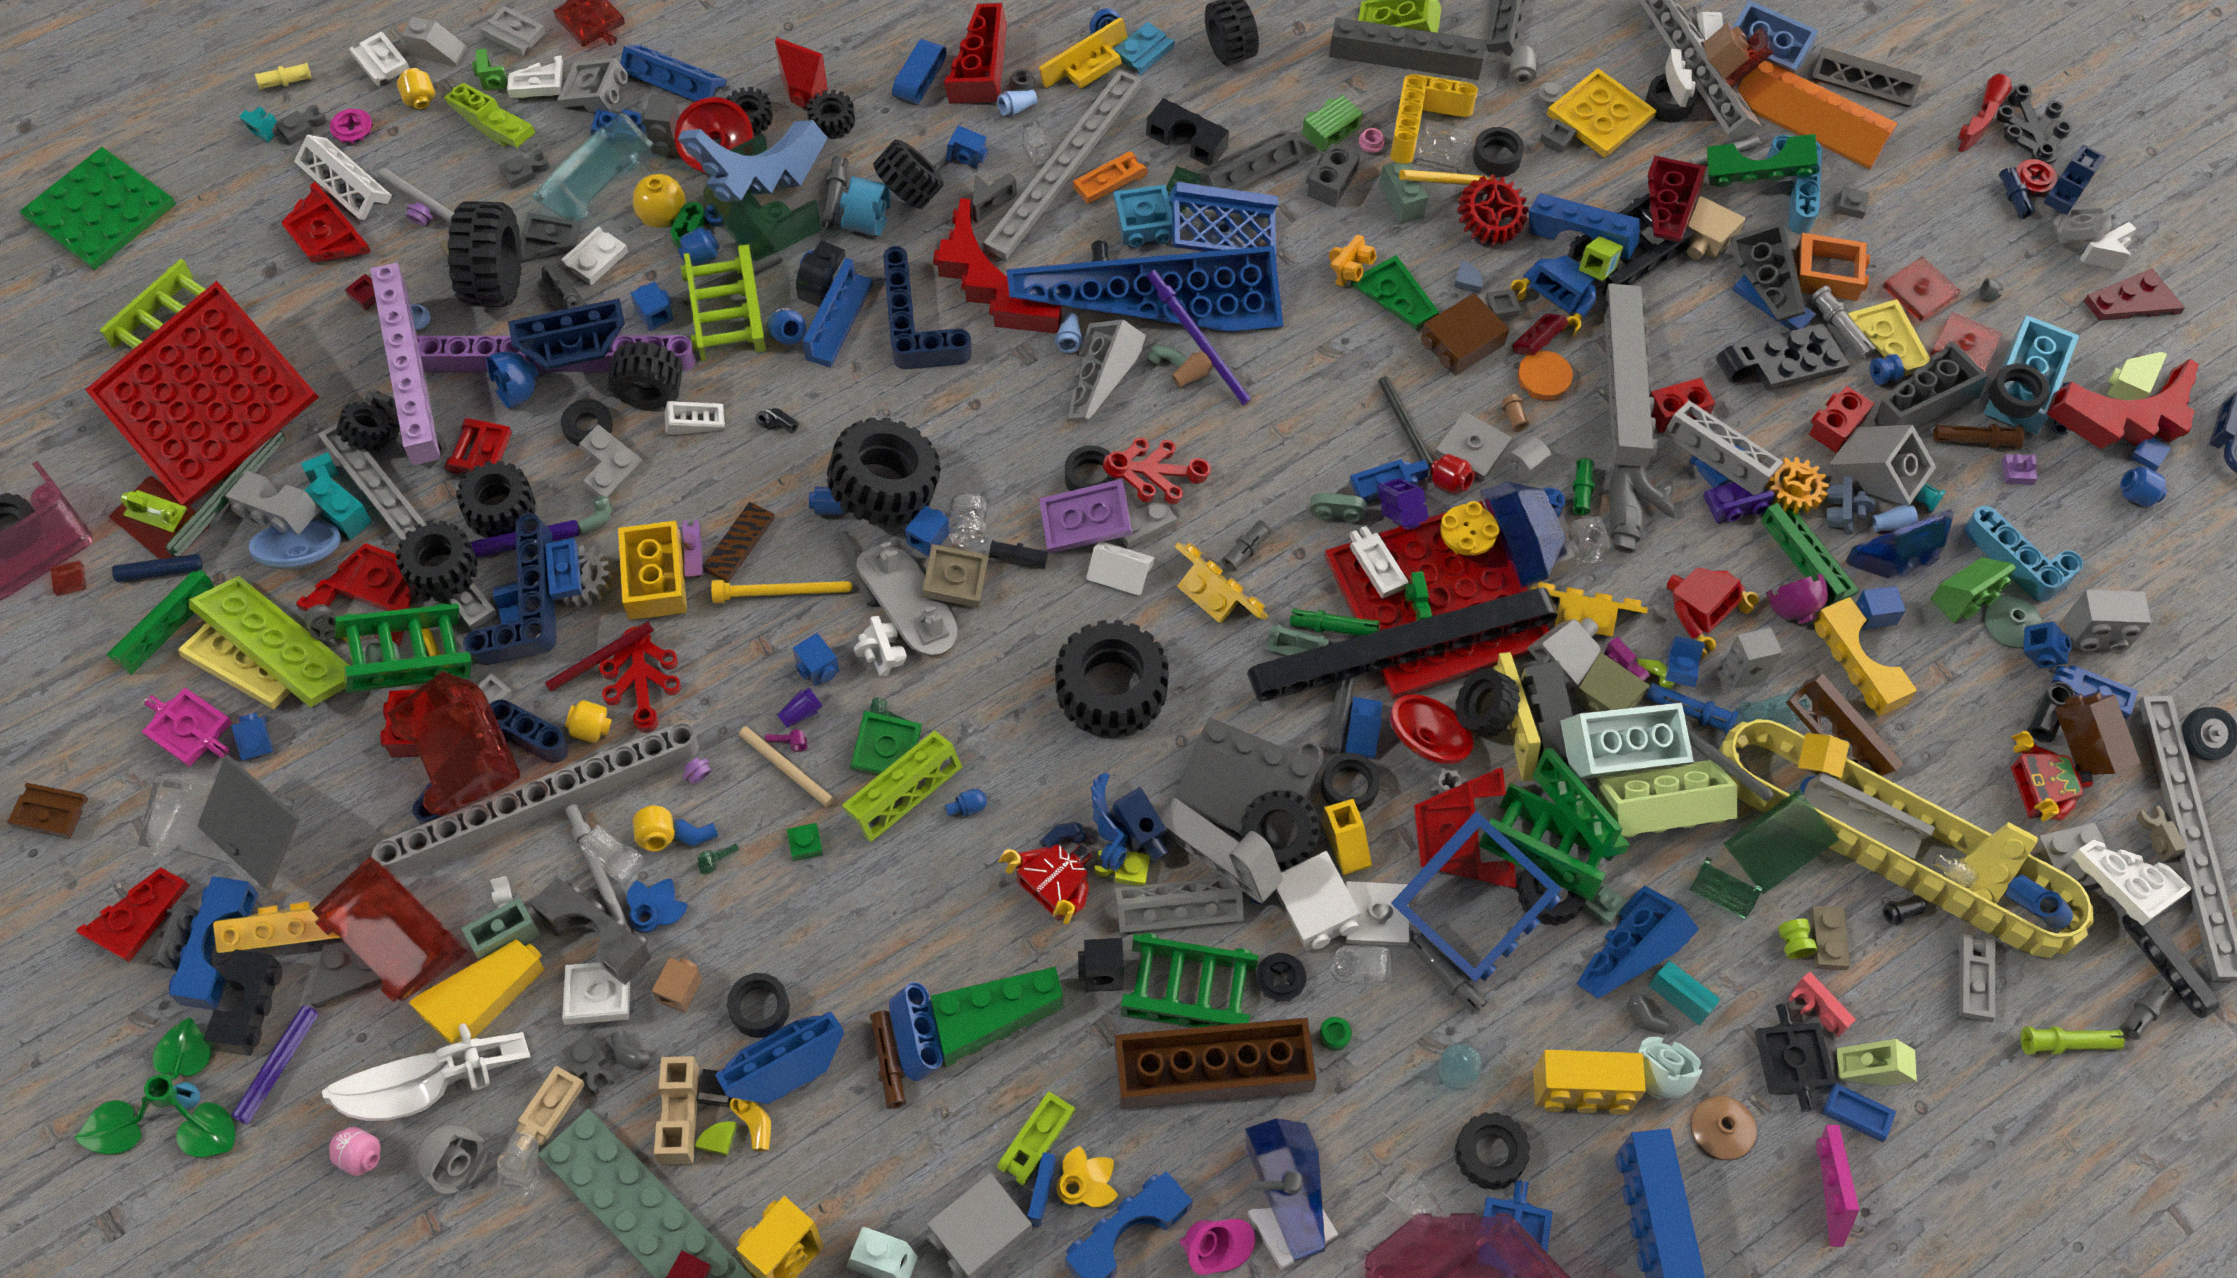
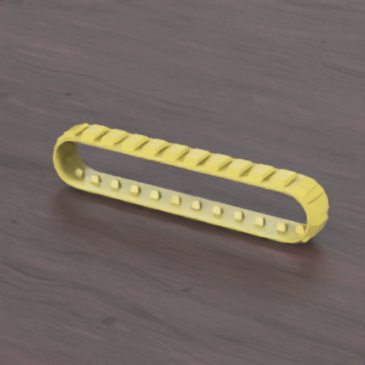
M1756 719L1749 723L1743 721L1729 731L1718 750L1773 792V798L1765 801L1727 773L1737 784V798L1755 809L1772 816L1781 823L1791 826L1809 838L1819 841L1845 857L1847 856L1873 872L1875 871L1893 883L1914 892V894L1921 896L1923 899L1942 907L1947 912L1972 923L1975 927L2000 938L2003 942L2016 949L2030 953L2033 956L2052 958L2056 953L2067 954L2088 936L2087 929L2094 923L2093 905H2091L2089 895L2085 889L2070 875L2031 854L2028 855L2015 877L2023 874L2045 889L2057 892L2069 905L2073 912V919L2068 928L2065 927L2058 934L2032 924L1756 777L1743 767L1739 761V753L1736 752V748H1743L1746 745H1757L1766 748L1799 765L1805 736L1793 729L1771 720ZM1848 758L1845 761L1842 778H1835L1934 826L1935 828L1931 836L1967 855L1977 849L1980 843L1992 835Z

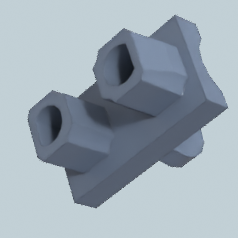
M1844 476L1843 484L1829 485L1828 504L1843 503V508H1827L1828 527H1844V534H1853L1854 513H1857V518L1859 519L1866 518V513L1872 512L1875 508L1874 499L1866 496L1865 491H1859L1858 496L1854 497L1852 476Z

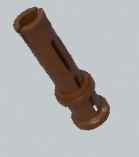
M1936 424L1933 430L1934 442L1985 444L1991 449L2004 446L2020 450L2024 443V428L2022 425L1999 427L1998 424H1992L1988 427Z

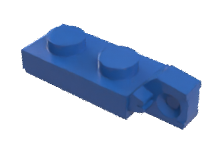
M1403 459L1353 474L1350 476L1349 482L1356 496L1363 498L1367 502L1379 498L1377 486L1380 483L1402 478L1417 485L1419 480L1428 477L1429 467L1425 459L1412 464L1409 461L1403 462Z

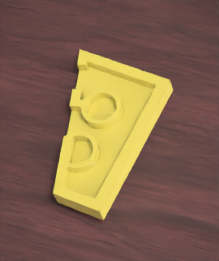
M1898 299L1847 313L1880 354L1885 358L1890 354H1897L1900 357L1904 366V376L1913 374L1919 367L1922 368L1930 361L1929 355Z
M2008 822L1980 843L1977 849L1965 858L1962 857L1954 863L1952 868L1940 875L1997 904L2008 888V884L2015 877L2036 845L2038 837Z

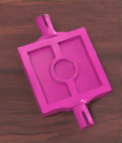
M184 687L175 698L166 703H163L154 695L148 697L151 701L145 700L144 705L156 713L153 720L141 732L145 737L189 768L207 750L212 751L219 758L225 757L223 752L228 754L229 748L220 743L218 738L232 724V721Z

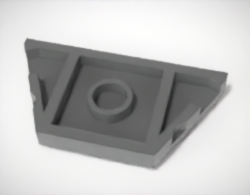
M335 889L331 906H344L348 934L345 937L324 940L311 1005L314 1008H321L325 1006L324 1002L339 996L346 998L356 994L362 988H371L381 984L385 978L395 922L392 918L340 889Z

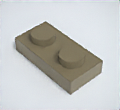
M1813 906L1810 909L1812 939L1817 947V952L1814 953L1815 969L1847 970L1850 967L1844 908Z

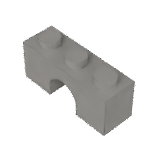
M246 471L225 495L233 505L231 509L242 518L248 516L263 526L266 524L272 525L282 533L288 531L299 535L320 510L306 491L285 485L278 492L266 477L250 471Z

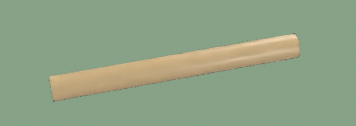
M745 726L740 730L739 736L821 804L825 807L832 804L834 798L751 729Z

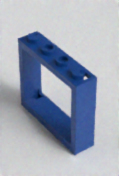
M1476 811L1399 893L1391 904L1476 982L1479 978L1486 981L1497 969L1493 964L1501 954L1507 958L1519 945L1514 940L1522 932L1528 935L1540 923L1536 917L1544 908L1550 912L1562 899L1558 895L1562 888ZM1480 827L1548 890L1474 968L1407 905Z

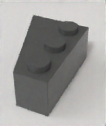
M1559 661L1525 667L1520 681L1541 741L1538 763L1544 750L1553 748L1569 767L1560 721L1573 715Z

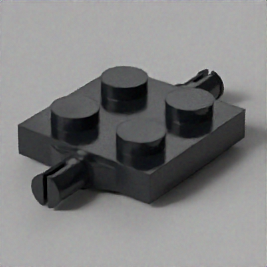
M1779 1004L1775 1008L1780 1023L1774 1027L1757 1028L1754 1032L1769 1094L1784 1092L1797 1094L1801 1112H1812L1815 1110L1810 1092L1816 1089L1832 1088L1835 1085L1820 1023L1803 1024L1794 1022L1789 1004Z

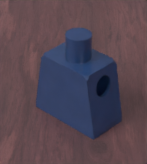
M1141 786L1114 802L1111 814L1129 834L1127 844L1133 852L1141 853L1145 850L1153 863L1158 862L1169 854L1161 841L1166 827Z

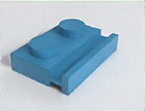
M1146 22L1119 44L1114 51L1120 55L1121 62L1131 69L1135 68L1138 70V74L1142 75L1174 48L1175 40L1168 39L1164 32L1151 23Z

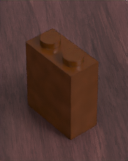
M1473 293L1425 322L1421 340L1425 348L1431 350L1439 358L1441 364L1456 376L1504 346L1509 328Z
M2101 692L2085 696L2082 693L2065 698V704L2054 708L2077 771L2087 769L2092 775L2117 774L2141 763L2116 695L2102 696Z

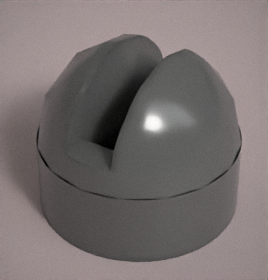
M1986 278L1980 287L1979 298L1986 301L1999 299L2001 294L1998 292L2003 290L2001 283Z

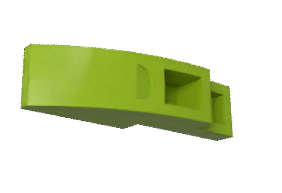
M463 82L454 87L444 97L445 101L466 121L503 147L510 144L518 148L536 133L532 124L503 110L498 106L494 98Z

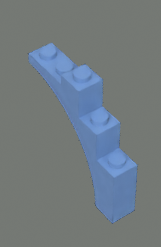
M813 120L794 122L785 136L773 147L754 156H744L727 150L714 142L701 129L682 131L678 137L686 152L702 165L706 173L711 175L707 185L712 189L714 195L723 202L741 201L746 191L756 195L770 194L773 192L776 184L782 187L801 186L828 139Z

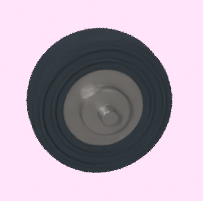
M2202 707L2196 709L2183 722L2182 734L2186 748L2193 756L2199 759L2210 761L2225 758L2233 752L2237 745V724L2234 718L2221 708Z

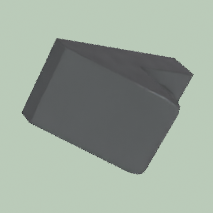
M1008 173L1002 178L996 179L990 186L978 175H975L972 204L973 220L976 223L1017 196L1016 178L1012 174Z

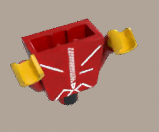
M1700 567L1695 568L1685 579L1672 575L1666 587L1667 590L1673 592V609L1681 625L1691 639L1704 642L1711 652L1715 649L1716 642L1711 637H1704L1702 633L1709 634L1737 605L1741 612L1749 614L1759 602L1757 593L1751 591L1746 593L1740 579L1735 578L1726 570L1711 571ZM1703 649L1701 658H1704L1707 655V651L1705 649Z
M1059 845L1019 853L1012 849H1006L999 858V863H1008L1005 869L1007 874L1013 873L1015 868L1018 869L1016 871L1017 883L1057 921L1061 920L1064 916L1063 923L1068 925L1072 916L1085 908L1090 887L1088 885V872L1083 866L1092 859V855L1083 845H1078L1070 854Z

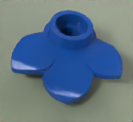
M671 878L662 880L650 888L636 880L629 888L626 896L628 905L631 908L629 914L630 924L633 929L642 933L653 931L658 925H672L683 917L688 907L685 902L675 900V887ZM643 915L651 916L650 920L646 922L640 921Z

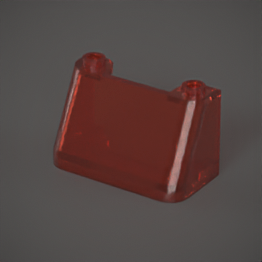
M442 671L388 712L392 722V731L398 738L414 742L433 787H429L423 794L424 806L430 813L446 815L509 787L520 778L518 766L487 697L481 688L472 681Z
M369 856L311 910L318 917L315 921L316 925L329 936L334 932L340 936L381 978L384 984L381 991L393 1002L398 999L405 1002L468 952L467 948L383 864L372 856Z

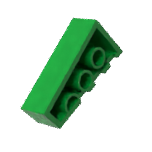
M1056 966L931 995L932 1008L946 1068L955 1064L956 1060L968 1054L973 1055L981 1051L982 1047L998 1039L1002 1040L1010 1036L1012 1032L1024 1026L1028 1027L1062 1010L1063 993Z

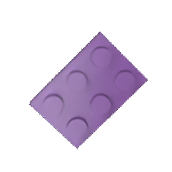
M1122 479L1039 498L1046 545L1050 554L1133 535Z

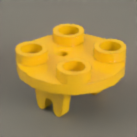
M1476 501L1451 508L1443 516L1440 525L1441 536L1445 544L1455 554L1476 556L1485 553L1494 546L1499 534V527L1494 516Z

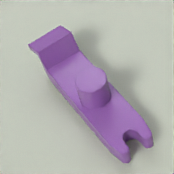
M695 519L694 525L690 527L685 520L682 525L685 577H702L703 558L699 522Z

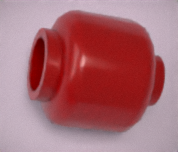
M1452 454L1443 455L1439 460H1435L1430 469L1434 486L1454 495L1467 491L1474 480V471L1470 462Z

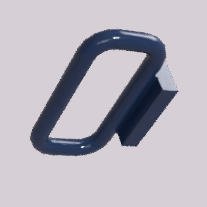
M2237 391L2222 403L2209 442L2210 445L2218 449L2224 444L2226 445L2224 459L2228 467L2235 473H2237Z

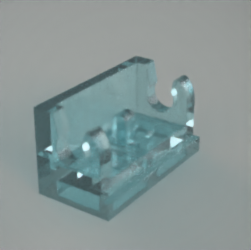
M1799 687L1791 688L1786 694L1758 702H1742L1739 707L1735 708L1736 711H1739L1737 717L1740 723L1743 721L1749 723L1756 719H1763L1786 725L1800 721L1799 717L1785 703ZM1807 699L1798 701L1807 711L1810 706Z

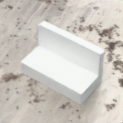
M1099 542L1093 549L1086 578L1089 581L1135 595H1141L1147 573L1152 569L1155 557L1109 543Z

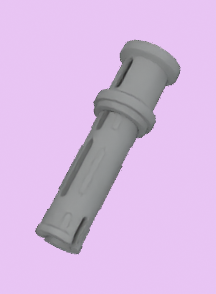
M1824 286L1816 291L1809 299V302L1812 305H1816L1824 314L1823 319L1828 323H1832L1840 331L1861 359L1872 355L1876 347L1845 312L1846 306L1844 303H1839L1831 294L1832 289L1829 286Z

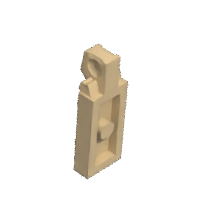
M558 1066L554 1067L518 1120L519 1125L516 1131L520 1135L511 1146L515 1153L527 1158L536 1144L542 1146L549 1139L585 1086L583 1080Z

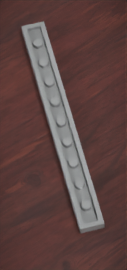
M1122 70L1117 72L983 242L984 250L1004 260L1009 258L1142 87L1141 79Z
M338 422L318 434L326 448L399 540H405V534L409 530L411 532L415 531V526L419 524L421 526L427 525L366 449L360 451L357 450L356 446L351 448L348 446V442L340 440L341 436L337 435L336 430ZM450 555L436 556L430 559L425 566H438L445 562ZM474 583L470 587L465 586V592L462 594L455 593L453 594L454 598L448 600L450 604H459V615L472 631L497 616L495 609Z
M2143 696L2138 703L2169 819L2173 821L2187 847L2179 856L2186 882L2192 888L2189 894L2212 980L2237 981V930L2173 697Z

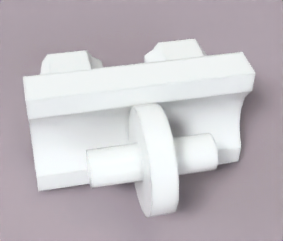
M873 616L869 619L871 625L864 630L863 634L858 636L860 642L854 646V652L857 657H866L869 663L874 661L879 677L888 676L891 668L904 664L907 655L902 646L890 647L889 642H895L897 638V629L894 624L881 623L879 616Z

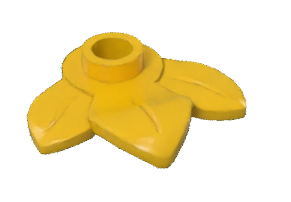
M1081 1146L1072 1149L1066 1154L1062 1162L1063 1175L1058 1179L1056 1185L1057 1195L1062 1202L1068 1205H1077L1083 1202L1092 1208H1101L1109 1205L1118 1197L1117 1192L1107 1184L1114 1167V1160L1112 1158L1096 1157L1087 1160L1086 1153ZM1070 1184H1075L1079 1187V1191L1075 1194H1070L1066 1188Z

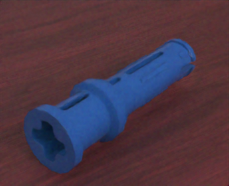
M1652 682L1646 700L1660 705L1676 703L1664 698V696L1687 704L1689 707L1682 705L1685 715L1698 719V723L1701 726L1709 725L1724 731L1725 735L1733 729L1739 711L1734 710L1731 712L1715 706L1713 701L1703 703L1659 686ZM1694 708L1700 709V710H1702L1703 712H1699V711H1697V710H1694ZM1713 715H1715V716H1717V717H1720V718H1722V719H1725V720H1727V721H1723V720H1720V719H1718V718H1715V717H1713Z

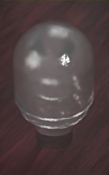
M1939 854L1933 862V865L1944 871V877L1965 888L1972 887L1977 881L1976 870L1961 859L1953 858L1950 861Z

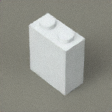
M1327 851L1281 872L1283 881L1274 891L1306 951L1312 948L1315 950L1321 949L1329 944L1331 939L1339 935H1350L1358 929V926L1362 925L1361 914Z

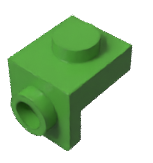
M486 48L477 49L476 61H472L474 75L475 77L479 76L483 90L506 88L508 80L504 67H492Z

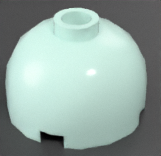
M1646 1038L1642 1041L1637 1053H1643L1647 1093L1657 1099L1681 1098L1692 1091L1702 1074L1703 1069H1699L1701 1065L1700 1059L1691 1050L1675 1041L1670 1046L1662 1043L1664 1038Z

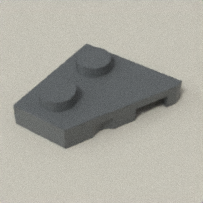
M528 213L520 236L521 263L574 249L582 227L580 222Z

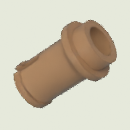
M1516 394L1505 397L1502 400V410L1507 413L1512 430L1517 432L1526 429L1529 426V421L1522 407L1523 400Z

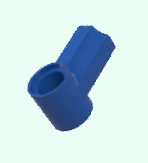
M2023 874L2019 877H2014L2008 884L2006 897L2042 919L2049 927L2062 929L2071 923L2073 919L2072 909L2057 892L2045 889ZM2058 906L2055 912L2048 914L2053 907Z

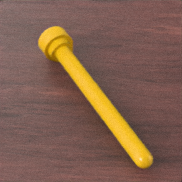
M712 580L711 583L713 604L725 603V600H731V597L847 593L853 589V585L849 581L730 585V583H724V580Z

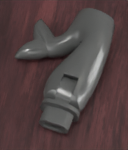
M1615 465L1609 488L1610 526L1612 530L1610 537L1614 540L1613 548L1615 550L1633 553L1636 550V543L1640 541L1641 532L1644 527V511L1634 491L1646 501L1653 503L1658 510L1674 518L1675 508L1672 500L1669 498L1673 492V483L1669 481L1655 487L1649 480L1646 467Z

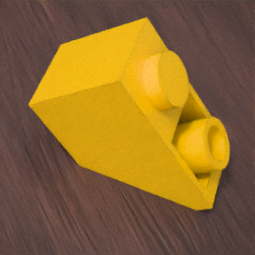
M1354 799L1324 807L1321 823L1342 875H1348L1372 867L1365 826Z

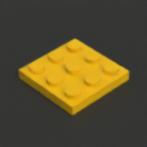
M1597 68L1548 108L1546 115L1553 120L1557 119L1576 129L1575 136L1606 158L1652 120L1657 110Z

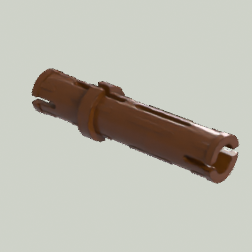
M885 1010L877 1011L869 1016L880 1067L877 1075L878 1080L883 1084L886 1107L888 1109L903 1107L907 1103L901 1080L904 1073L902 1067H899L890 1012Z

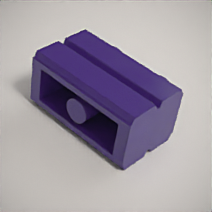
M1402 478L1383 482L1377 486L1379 499L1382 500L1380 502L1382 515L1393 520V523L1402 525L1404 529H1413L1419 527L1420 522H1424L1429 518L1427 506L1423 504L1426 500L1422 488Z

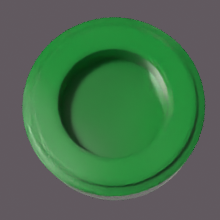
M1340 1017L1326 1019L1319 1031L1320 1042L1324 1047L1332 1051L1344 1049L1349 1044L1352 1036L1349 1023Z

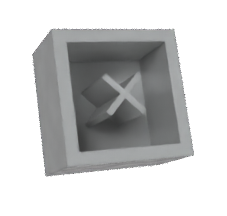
M2085 590L2064 617L2066 633L2071 640L2072 649H2082L2083 651L2100 649L2123 652L2128 650L2150 625L2151 619L2145 592Z

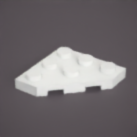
M2092 840L2071 856L2084 872L2090 874L2102 886L2106 894L2113 897L2126 909L2127 914L2134 920H2137L2142 926L2192 890L2168 865L2159 862L2154 866L2143 862L2142 856L2122 849L2117 853L2107 850L2104 843Z

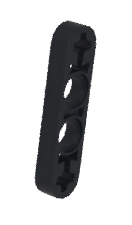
M2128 914L2124 915L2122 923L2128 934L2188 1009L2199 1018H2205L2217 1011L2219 1002L2215 994L2157 922L2152 919L2142 926Z

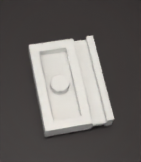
M383 32L360 42V46L355 49L353 47L349 48L354 59L377 86L381 85L380 81L384 79L388 81L400 75L403 71L410 69L407 61Z
M598 226L563 257L561 261L565 268L568 267L572 273L592 286L628 253V248L626 244L608 232H603L602 228Z

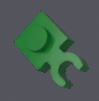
M1423 571L1412 572L1409 584L1405 585V596L1407 602L1411 601L1413 612H1416V621L1432 617V613L1428 604L1429 595Z

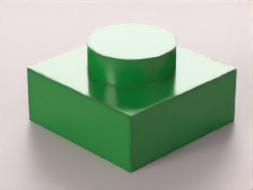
M817 822L786 829L793 861L823 855Z

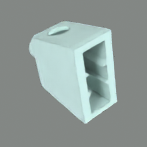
M862 1227L846 1268L872 1278H910L918 1256L907 1242Z

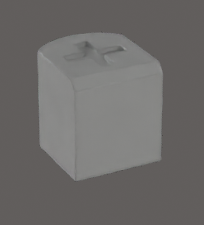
M1531 436L1510 452L1506 465L1527 483L1547 468L1551 452L1544 442L1537 437Z

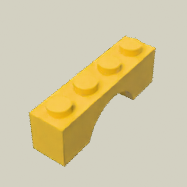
M1848 597L1821 609L1813 625L1818 636L1823 638L1830 647L1835 660L1840 662L1848 673L1849 680L1861 691L1866 704L1880 717L1908 704L1917 692V689L1901 667H1889L1878 664L1864 653L1859 643V631L1864 625L1866 618L1851 597Z

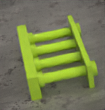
M749 244L738 246L740 257H734L735 260L692 266L689 253L684 254L685 265H680L683 282L688 281L696 335H691L693 351H699L701 361L707 360L705 347L748 341V343H754L756 353L767 351ZM737 271V273H742L743 280H738V283L702 289H696L694 277ZM736 294L746 296L747 303H742L741 307L699 312L698 300ZM742 317L745 320L750 319L751 326L746 327V330L703 336L702 323Z
M183 259L178 260L173 266L169 267L164 274L99 330L111 348L114 349L122 341L133 349L136 348L143 341L131 333L142 323L154 331L159 329L163 323L151 315L162 305L176 314L185 306L172 298L181 288L184 287L196 296L206 290L192 280L194 277Z

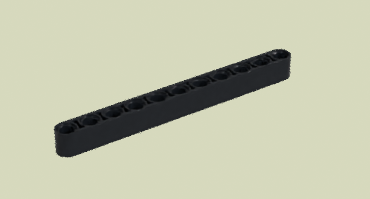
M1543 587L1263 662L1251 667L1247 671V675L1257 701H1270L1540 627L1554 621L1558 617V612L1548 590Z

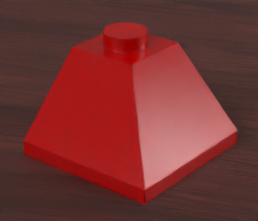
M777 37L775 39L779 71L790 102L799 107L807 108L809 100L811 98L815 99L814 95L816 93H819L821 96L823 95L822 91L828 90L823 54Z

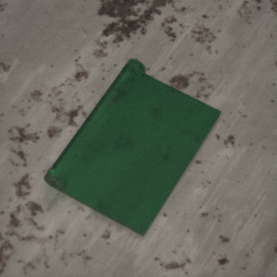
M1797 789L1723 844L1762 894H1765L1836 843L1839 838L1800 789Z

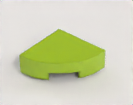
M726 1121L710 1126L699 1136L695 1148L728 1157L738 1126L737 1123Z

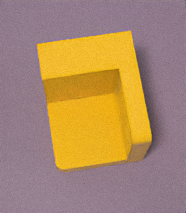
M1807 733L1798 768L1815 775L1824 773L1830 777L1842 778L1849 743L1831 735Z

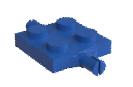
M1522 1180L1515 1181L1513 1199L1500 1200L1486 1197L1476 1265L1495 1269L1503 1274L1502 1278H1516L1519 1276L1544 1278L1553 1211L1537 1208L1526 1202L1529 1183L1524 1181L1522 1184Z

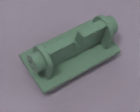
M1273 625L1266 651L1289 656L1329 645L1330 639H1326L1324 636L1319 637L1281 627L1282 625Z

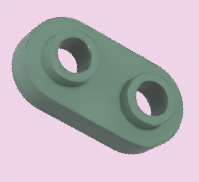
M1319 493L1313 495L1310 499V512L1322 520L1332 518L1357 522L1366 516L1367 502L1358 496Z

